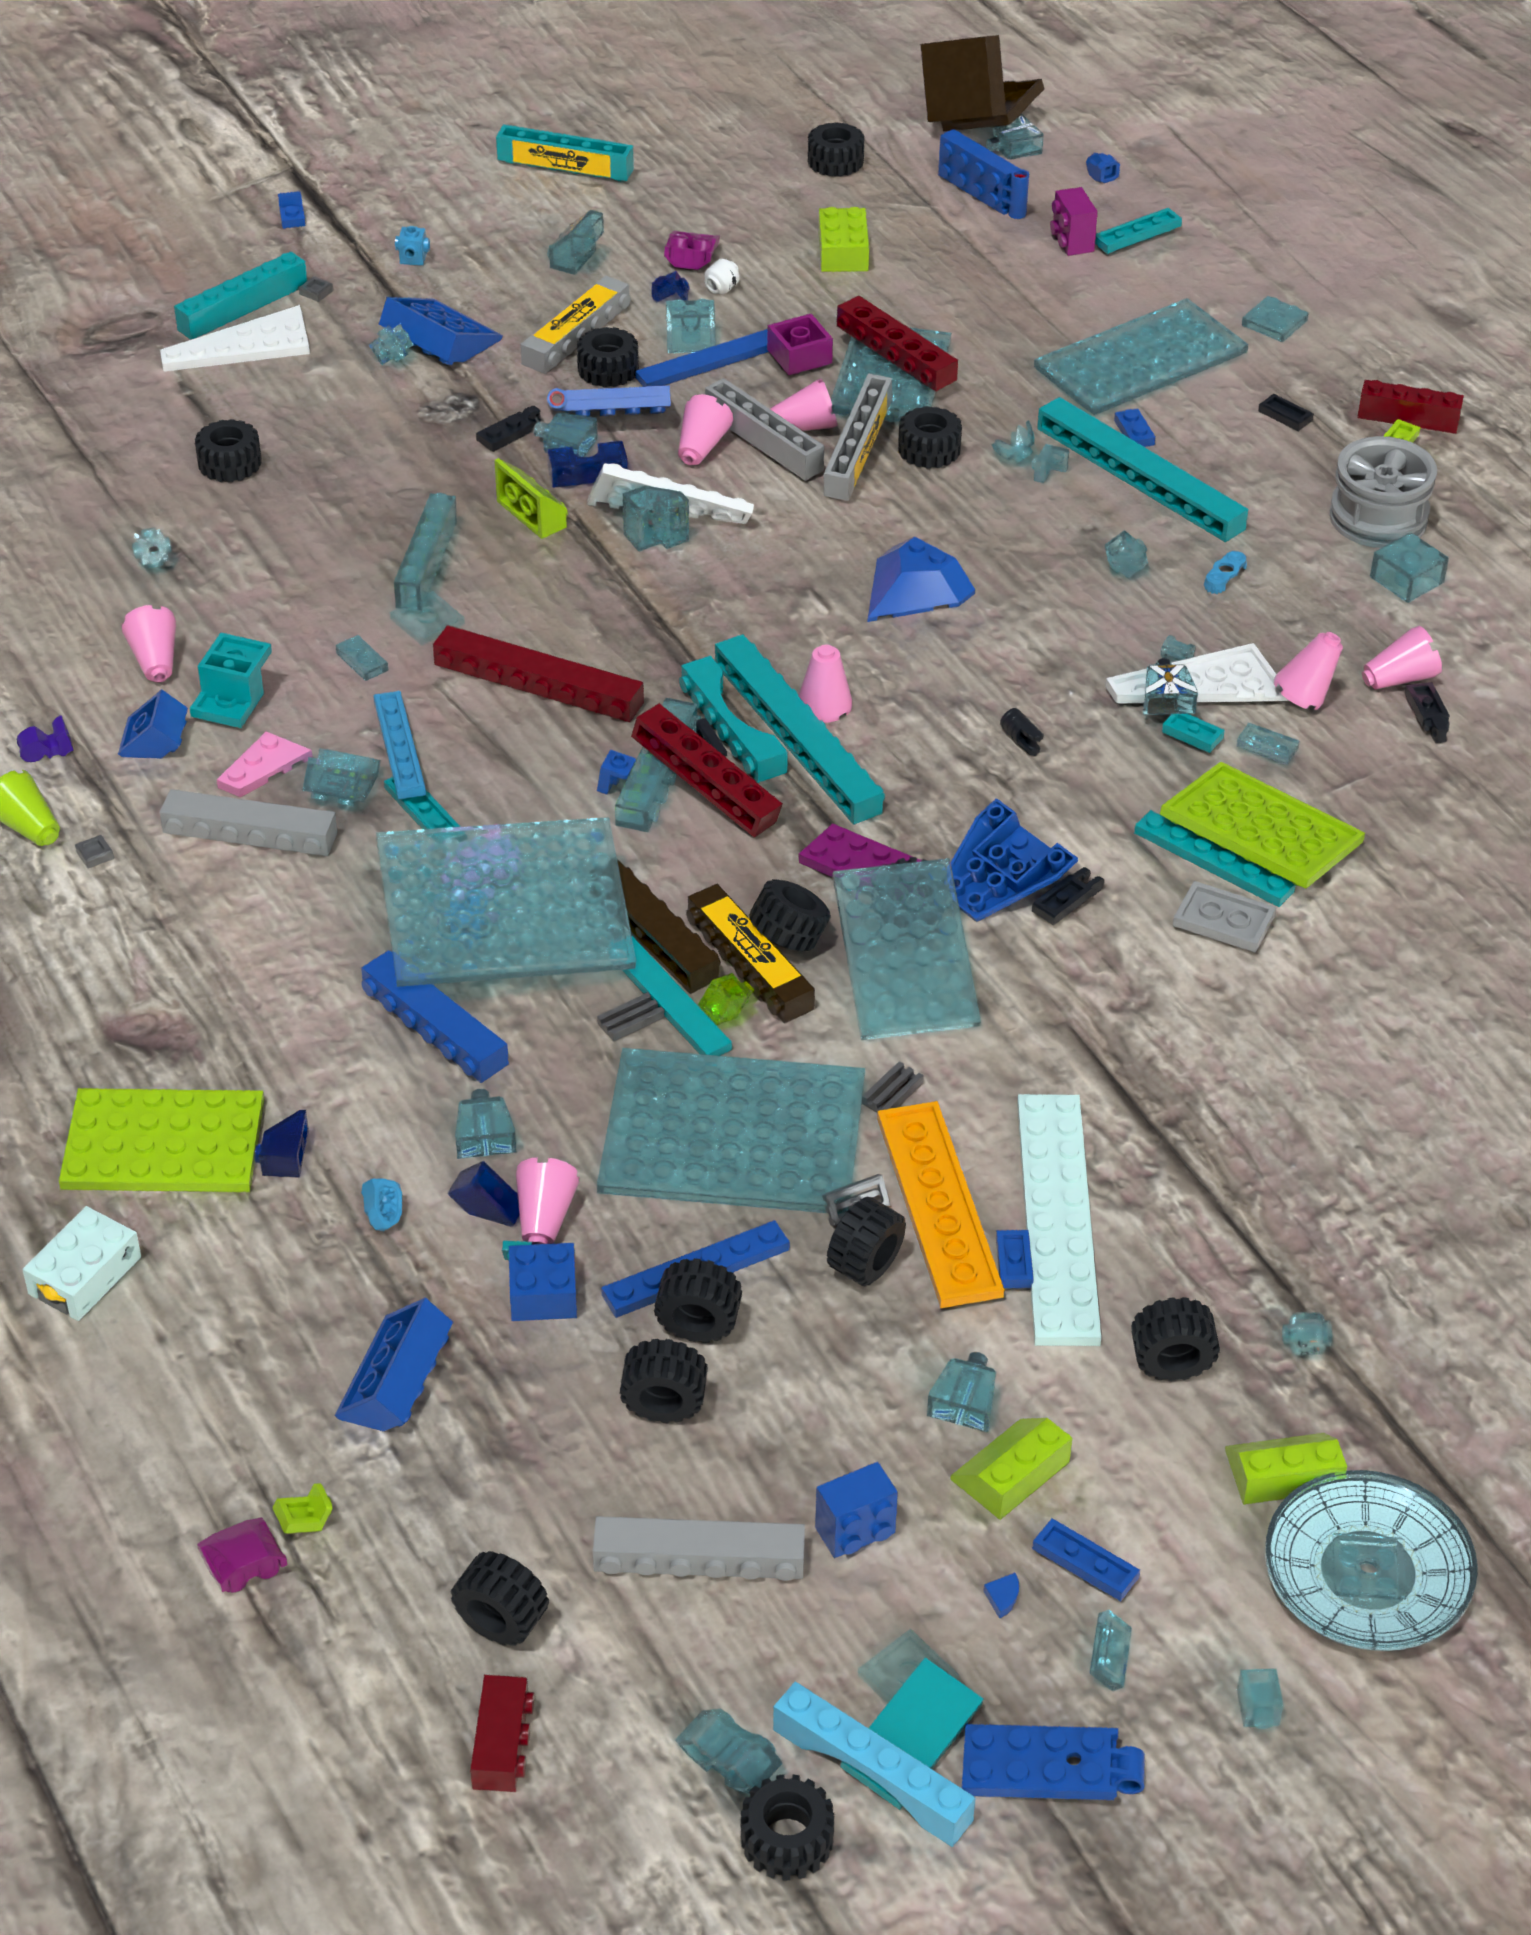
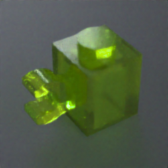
M733 973L711 981L698 1006L716 1025H720L736 1019L744 1005L749 1001L748 998L755 990L747 981L741 983Z

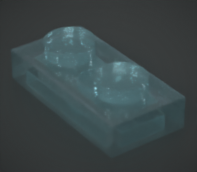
M359 635L335 645L336 654L365 681L388 671V662Z
M1248 723L1239 735L1236 747L1288 765L1299 749L1300 740Z
M1106 1610L1098 1613L1089 1673L1110 1690L1115 1691L1124 1688L1132 1627L1112 1611Z

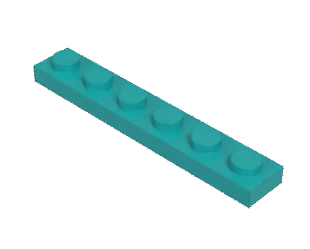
M1152 810L1135 824L1134 833L1277 907H1280L1295 892L1296 885L1291 881L1269 872L1266 868L1252 861L1245 860L1242 856L1220 847L1205 837L1196 835L1193 831L1181 825L1172 823L1169 819Z

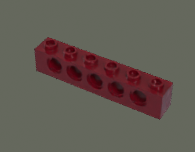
M858 295L837 306L836 321L838 328L935 392L957 381L958 359Z
M660 703L636 718L631 737L755 838L777 822L783 803Z

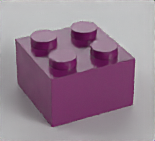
M1082 187L1055 191V200L1052 201L1053 221L1050 222V230L1052 235L1056 236L1059 246L1064 249L1067 256L1094 252L1098 215L1095 206Z
M812 313L768 325L767 350L788 375L798 374L833 363V338Z

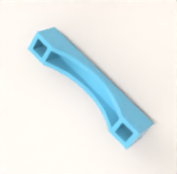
M796 1681L773 1706V1730L801 1749L830 1755L863 1772L896 1798L923 1829L949 1846L953 1847L973 1822L976 1797Z

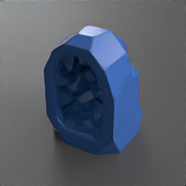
M1093 153L1086 160L1088 174L1095 181L1107 183L1119 177L1120 163L1112 155Z

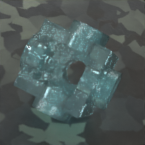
M399 324L393 329L388 325L377 333L379 338L370 343L369 347L381 365H384L393 358L398 362L407 356L406 350L414 344L410 340L408 333Z
M147 528L141 530V533L134 534L136 543H132L135 559L139 558L142 565L154 568L162 566L163 561L169 560L168 553L172 552L169 537H164L160 529ZM157 546L158 551L149 553V548Z
M1125 530L1105 544L1107 560L1114 571L1121 572L1127 578L1141 571L1148 564L1146 545L1142 540L1135 539Z

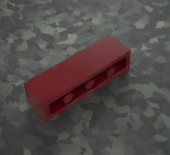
M1364 380L1357 418L1394 424L1399 419L1422 429L1457 434L1464 395L1454 392L1434 391L1429 388L1409 387L1404 384L1383 383L1378 380Z

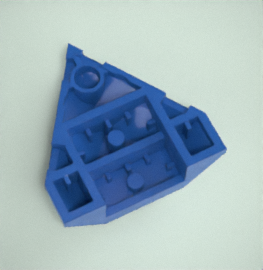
M912 537L893 546L877 558L867 622L877 621L878 616L891 615L892 618L929 612L933 611L935 606L946 604L949 608L958 607L975 594V588L955 557L917 537Z

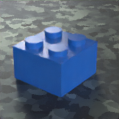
M574 1243L509 1246L511 1320L529 1321L577 1318Z
M879 1462L816 1487L815 1529L834 1559L844 1554H853L861 1547L875 1541H884L896 1532L898 1491Z

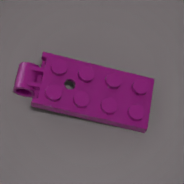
M833 823L798 854L800 864L871 894L874 892L873 886L888 865L892 862L895 864L901 858H905V861H907L910 857H913ZM908 882L896 885L894 893L897 901L903 896L905 904L913 911H919L925 906L924 893L918 886Z

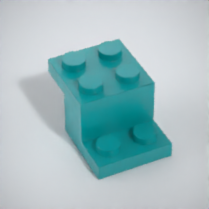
M220 633L198 664L201 692L189 708L191 717L242 728L264 695L261 668L272 653L271 644Z

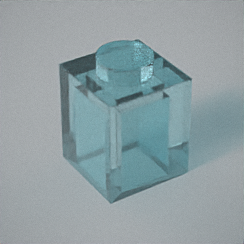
M1277 1669L1241 1670L1237 1694L1243 1727L1267 1729L1272 1726H1279L1284 1705Z

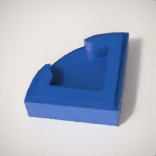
M1016 1573L984 1584L983 1592L999 1618L1004 1617L1012 1610L1018 1598L1019 1580Z

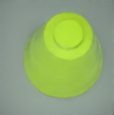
M14 770L1 776L0 822L39 846L54 843L59 836L60 826L33 777L26 770H22L23 773H17Z

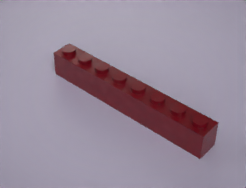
M450 625L445 627L433 643L434 665L626 722H631L644 704V682Z

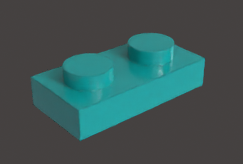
M1178 709L1177 713H1172L1162 726L1163 733L1208 753H1211L1222 741L1225 732L1222 728Z

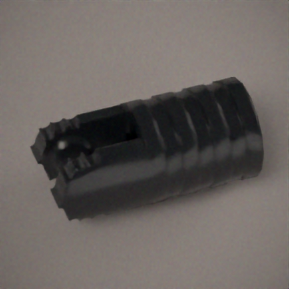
M1012 708L1005 712L1000 720L1001 727L1027 753L1036 756L1041 749L1037 742L1043 740L1044 734L1019 709Z

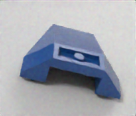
M996 798L976 816L943 874L946 878L944 886L949 887V893L946 897L949 898L953 905L978 922L1059 880L1078 862V857L1058 843L1052 848L1047 846L1020 826L1017 813Z

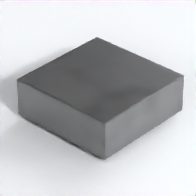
M312 277L299 287L300 295L317 302L333 291L332 283L317 277Z
M102 835L75 844L76 852L87 869L114 859L113 851Z

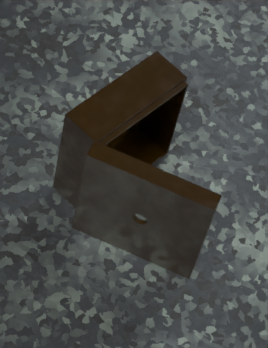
M999 35L920 44L928 123L940 121L943 132L952 129L965 130L1010 125L1045 90L1042 79L1003 82Z

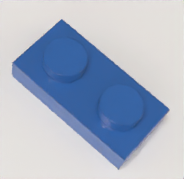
M1139 409L1115 412L1114 421L1123 435L1143 447L1155 445L1156 437Z
M996 1230L998 1268L1003 1287L1031 1288L1034 1278L1029 1230Z

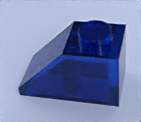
M299 1110L264 1131L262 1143L257 1144L255 1149V1162L260 1163L262 1176L300 1178L309 1133L306 1110Z
M484 1161L460 1171L447 1193L472 1216L509 1227L515 1225L520 1216L518 1193Z

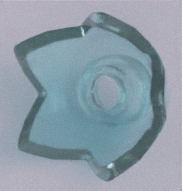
M1030 421L1026 422L1027 430L1018 425L1016 432L1011 433V445L999 439L995 440V443L991 444L995 452L1008 461L1014 459L1016 463L1033 454L1034 452L1031 447L1035 445V438Z

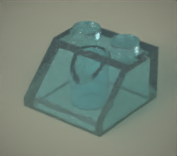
M676 299L666 301L667 353H693L716 345L714 300L683 301Z

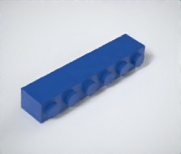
M386 951L361 967V985L365 993L381 1002L388 1012H393L401 1018L407 1027H412L427 1043H432L437 1047L445 1058L452 1059L468 1076L472 1075L482 1083L509 1065L508 1045L505 1041L391 951Z

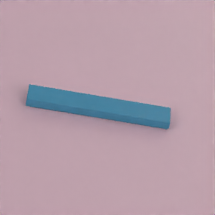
M401 691L373 695L398 799L426 795L425 784Z

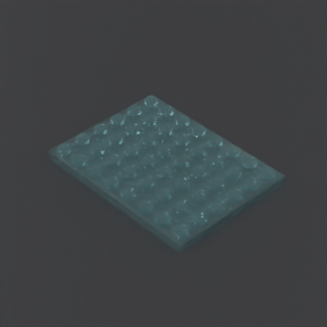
M609 817L376 832L397 987L635 969V952Z
M622 1048L598 1175L597 1194L827 1213L825 1206H827L826 1201H823L822 1194L853 1183L865 1068ZM851 1194L834 1200V1203L851 1197ZM850 1206L837 1210V1214L847 1212Z

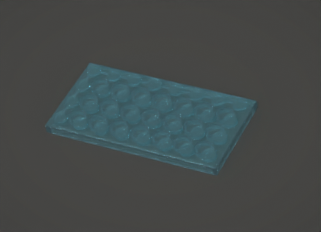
M1186 298L1038 357L1034 360V368L1095 416L1248 352L1249 344Z

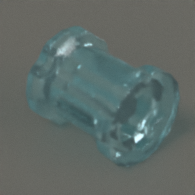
M1169 635L1162 645L1160 656L1162 658L1169 657L1176 661L1193 658L1196 646L1194 644H1184L1177 641L1175 636Z

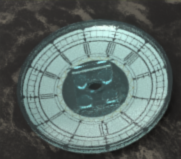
M1349 1470L1326 1474L1304 1483L1291 1492L1278 1506L1270 1521L1265 1541V1561L1268 1575L1275 1591L1286 1607L1299 1620L1319 1634L1356 1648L1379 1651L1401 1650L1416 1647L1438 1638L1450 1630L1466 1612L1476 1587L1478 1576L1476 1551L1472 1539L1459 1517L1448 1505L1427 1489L1407 1479L1387 1473ZM1368 1563L1373 1565L1378 1571L1368 1573L1363 1571L1360 1565Z

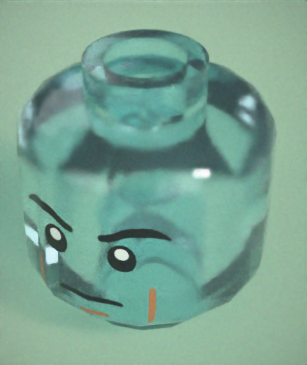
M1320 1312L1293 1313L1289 1319V1324H1283V1343L1289 1344L1291 1351L1295 1355H1322L1326 1348L1332 1345L1331 1321L1326 1320Z

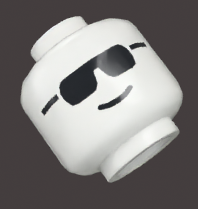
M727 259L717 260L706 269L704 274V281L708 290L722 295L729 292L740 280L737 265Z

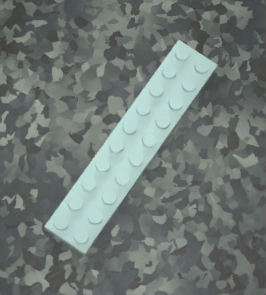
M1018 1094L1017 1107L1026 1230H1029L1034 1278L1030 1288L1034 1345L1100 1346L1101 1329L1080 1095Z

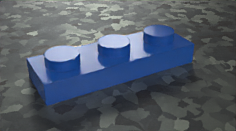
M1053 1518L1033 1540V1550L1119 1601L1125 1597L1139 1579L1140 1569Z

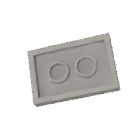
M1194 881L1174 916L1173 926L1256 953L1275 917L1277 907Z

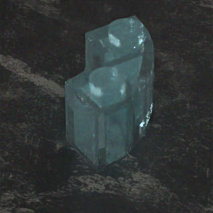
M722 1709L702 1710L675 1739L684 1752L703 1770L708 1772L712 1767L725 1778V1785L745 1793H750V1790L755 1785L761 1788V1781L768 1777L770 1778L783 1764L775 1753L774 1745L767 1738L741 1728Z

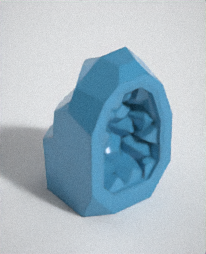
M382 1178L370 1179L364 1182L361 1193L364 1197V1212L369 1219V1224L375 1230L385 1231L395 1225L402 1215V1190L400 1184L396 1181Z

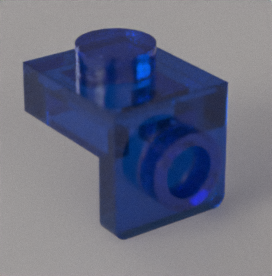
M674 271L666 276H660L652 282L651 297L657 303L677 293L681 300L686 302L688 301L690 286L684 277L681 278L678 272Z

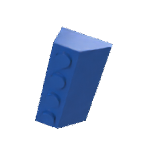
M426 1297L385 1315L334 1416L345 1422L383 1432L393 1427L404 1425L411 1417V1408L415 1399L424 1390L423 1383L427 1375L436 1366V1356L439 1350L449 1339L448 1332L453 1321Z

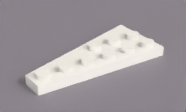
M298 305L160 349L163 372L305 355L310 354L301 308Z
M1254 643L1170 663V665H1184L1178 673L1179 677L1176 678L1195 686L1197 691L1196 693L1188 689L1182 690L1188 693H1180L1177 699L1179 702L1289 701L1281 694L1283 688L1279 684L1275 687L1274 678L1276 673ZM1147 668L1106 678L1105 687L1116 703H1147L1146 687L1161 678L1158 677L1159 674L1153 669ZM1150 692L1151 699H1159L1158 696Z

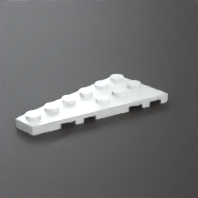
M605 463L589 494L587 505L596 506V502L609 503V508L619 509V506L630 505L635 511L646 512L645 488L681 493V512H688L691 518L711 515L716 521L741 524L747 523L752 515L754 504L748 503L741 498H729L722 496V494L716 491L707 492L697 489V487L690 484L682 485L672 482L668 478H656L647 475L643 471H631L617 464ZM648 490L649 513H654L650 511V508L655 509L652 506L654 503L655 507H657L655 499L660 495L663 500L662 508L663 505L666 506V509L663 511L668 510L669 513L666 515H670V494ZM666 494H668V505H666Z

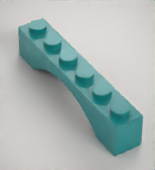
M711 655L681 665L682 677L679 678V683L682 691L688 693L694 706L702 711L709 724L713 725L717 730L719 738L728 744L732 755L738 757L742 762L746 773L751 774L757 783L787 773L788 752L775 735L761 732L739 720L726 706L722 698L723 670Z

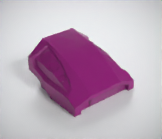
M673 231L670 233L665 246L664 257L674 267L698 270L711 261L714 250L719 245L720 235Z
M262 1517L246 1520L221 1530L197 1544L211 1576L217 1582L222 1593L225 1591L231 1593L238 1592L246 1586L249 1579L256 1576L262 1579L272 1578L279 1572L280 1566L282 1568L288 1565L286 1555L279 1549Z

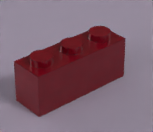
M484 1675L470 1768L472 1790L516 1792L518 1778L525 1777L526 1755H521L522 1746H529L530 1724L526 1723L527 1714H533L535 1693L528 1691L527 1677Z

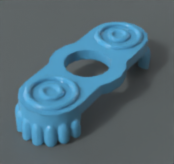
M1231 551L1221 560L1215 562L1213 569L1205 578V590L1211 592V594L1225 591L1226 583L1231 578L1236 577L1242 567L1246 569L1247 561L1245 554L1239 551ZM1230 566L1233 568V571L1223 572L1219 567Z

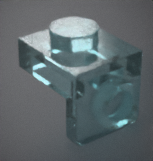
M1045 444L1040 454L1034 456L1031 468L1035 471L1034 481L1044 483L1051 470L1066 472L1069 462V450Z

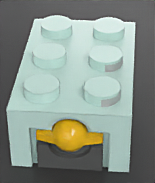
M86 1206L22 1269L28 1294L36 1299L39 1297L40 1301L66 1315L69 1314L71 1318L79 1321L141 1258L137 1232Z

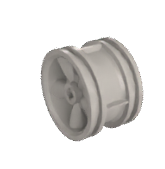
M1367 437L1350 443L1341 451L1338 457L1335 475L1337 487L1332 495L1329 514L1331 523L1344 537L1369 547L1395 548L1416 541L1424 534L1428 524L1430 513L1428 499L1434 491L1437 475V466L1434 459L1420 446L1394 437Z

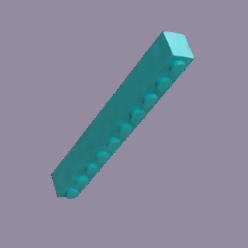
M1061 397L1039 408L1038 430L1226 543L1246 530L1248 508Z
M744 634L716 643L715 662L723 670V675L850 822L855 825L883 814L885 794L881 786L874 783L866 769H862L854 756L847 752L839 739L829 732L825 723L814 715L810 706L799 698L796 690L791 689L785 682L782 674L777 673L771 666L770 661L761 655L753 642L751 643Z

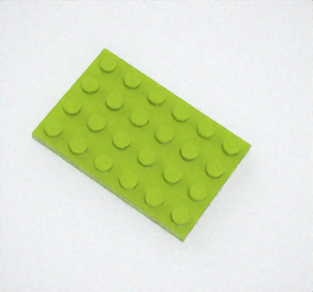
M1219 762L1164 803L1160 811V815L1169 819L1172 823L1181 825L1193 831L1196 835L1205 837L1220 847L1228 849L1242 856L1245 860L1252 861L1266 868L1269 872L1277 874L1291 881L1294 885L1305 889L1363 843L1365 832L1223 762Z
M78 1088L59 1177L60 1190L250 1192L264 1105L263 1090Z

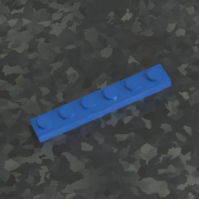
M774 1220L601 1287L602 1297L615 1318L655 1303L663 1272L674 1262L680 1263V1260L683 1259L692 1261L694 1258L706 1262L709 1260L715 1262L714 1264L726 1267L727 1272H735L789 1251L790 1242Z

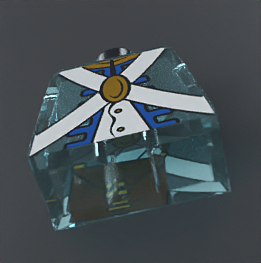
M1161 658L1156 661L1155 665L1147 666L1143 715L1195 714L1198 690L1187 666L1171 664V661L1167 658Z

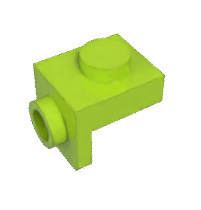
M315 1483L308 1496L277 1498L272 1508L284 1534L315 1532L322 1530L328 1516L331 1514L332 1501L327 1496L323 1485Z

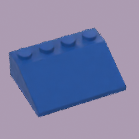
M386 297L379 325L386 328L387 333L405 338V343L419 346L422 348V352L436 355L439 357L440 362L452 365L453 362H465L499 342L503 337L500 333L432 298Z

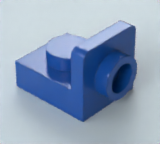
M301 192L279 193L278 201L282 229L306 226Z
M610 750L600 768L597 791L607 795L612 785L617 786L620 778L626 780L635 765L636 759Z

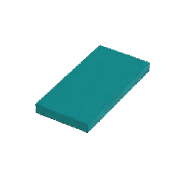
M924 1658L869 1726V1729L932 1769L964 1729L965 1724L971 1720L982 1706L984 1698L933 1662ZM841 1761L840 1767L897 1809L900 1810L903 1807L896 1798L877 1782L858 1769Z

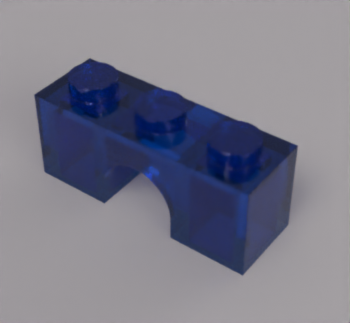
M623 441L598 443V453L591 457L576 455L572 446L547 449L548 471L552 487L595 483L604 463L617 464L628 470V460Z

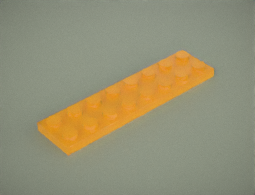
M938 1101L877 1111V1120L940 1308L1004 1298L1002 1281Z

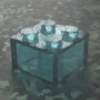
M1410 532L1374 552L1370 577L1409 603L1445 582L1449 557Z

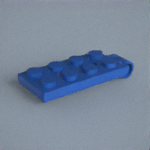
M965 1724L962 1789L973 1796L1114 1800L1117 1797V1790L1124 1794H1137L1143 1791L1145 1753L1140 1748L1133 1746L1117 1749L1118 1728ZM1071 1757L1080 1758L1081 1762L1077 1765H1071L1067 1760Z

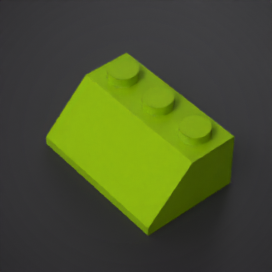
M499 458L494 460L497 502L541 539L567 528L566 516L568 512L564 503L558 501L547 489L541 487L521 469Z
M1048 1418L1019 1419L954 1472L950 1480L1001 1520L1070 1462L1073 1437Z
M1326 1433L1225 1447L1243 1505L1289 1499L1313 1483L1329 1478L1346 1476L1347 1464L1338 1439Z

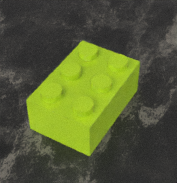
M819 208L818 235L821 272L868 271L869 240L866 208Z

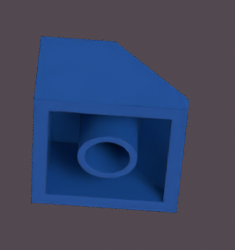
M161 689L127 718L118 755L131 758L161 759L170 751L175 752L182 742L180 737L187 723L185 718L188 708Z

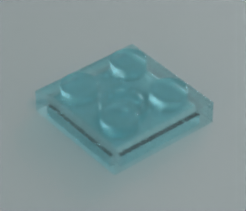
M1267 296L1242 317V326L1284 342L1308 321L1309 312L1301 310L1297 306L1279 301L1277 298Z

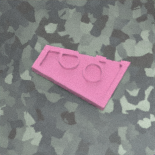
M266 731L217 779V786L226 792L243 797L268 783V778L278 772L285 774L292 770V765L300 760L305 763L312 759V750Z

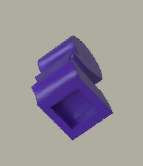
M62 715L55 718L52 722L53 734L47 735L36 726L28 727L18 734L16 739L17 745L20 748V757L24 761L37 762L44 755L48 758H52L55 755L64 757L67 753L74 751Z

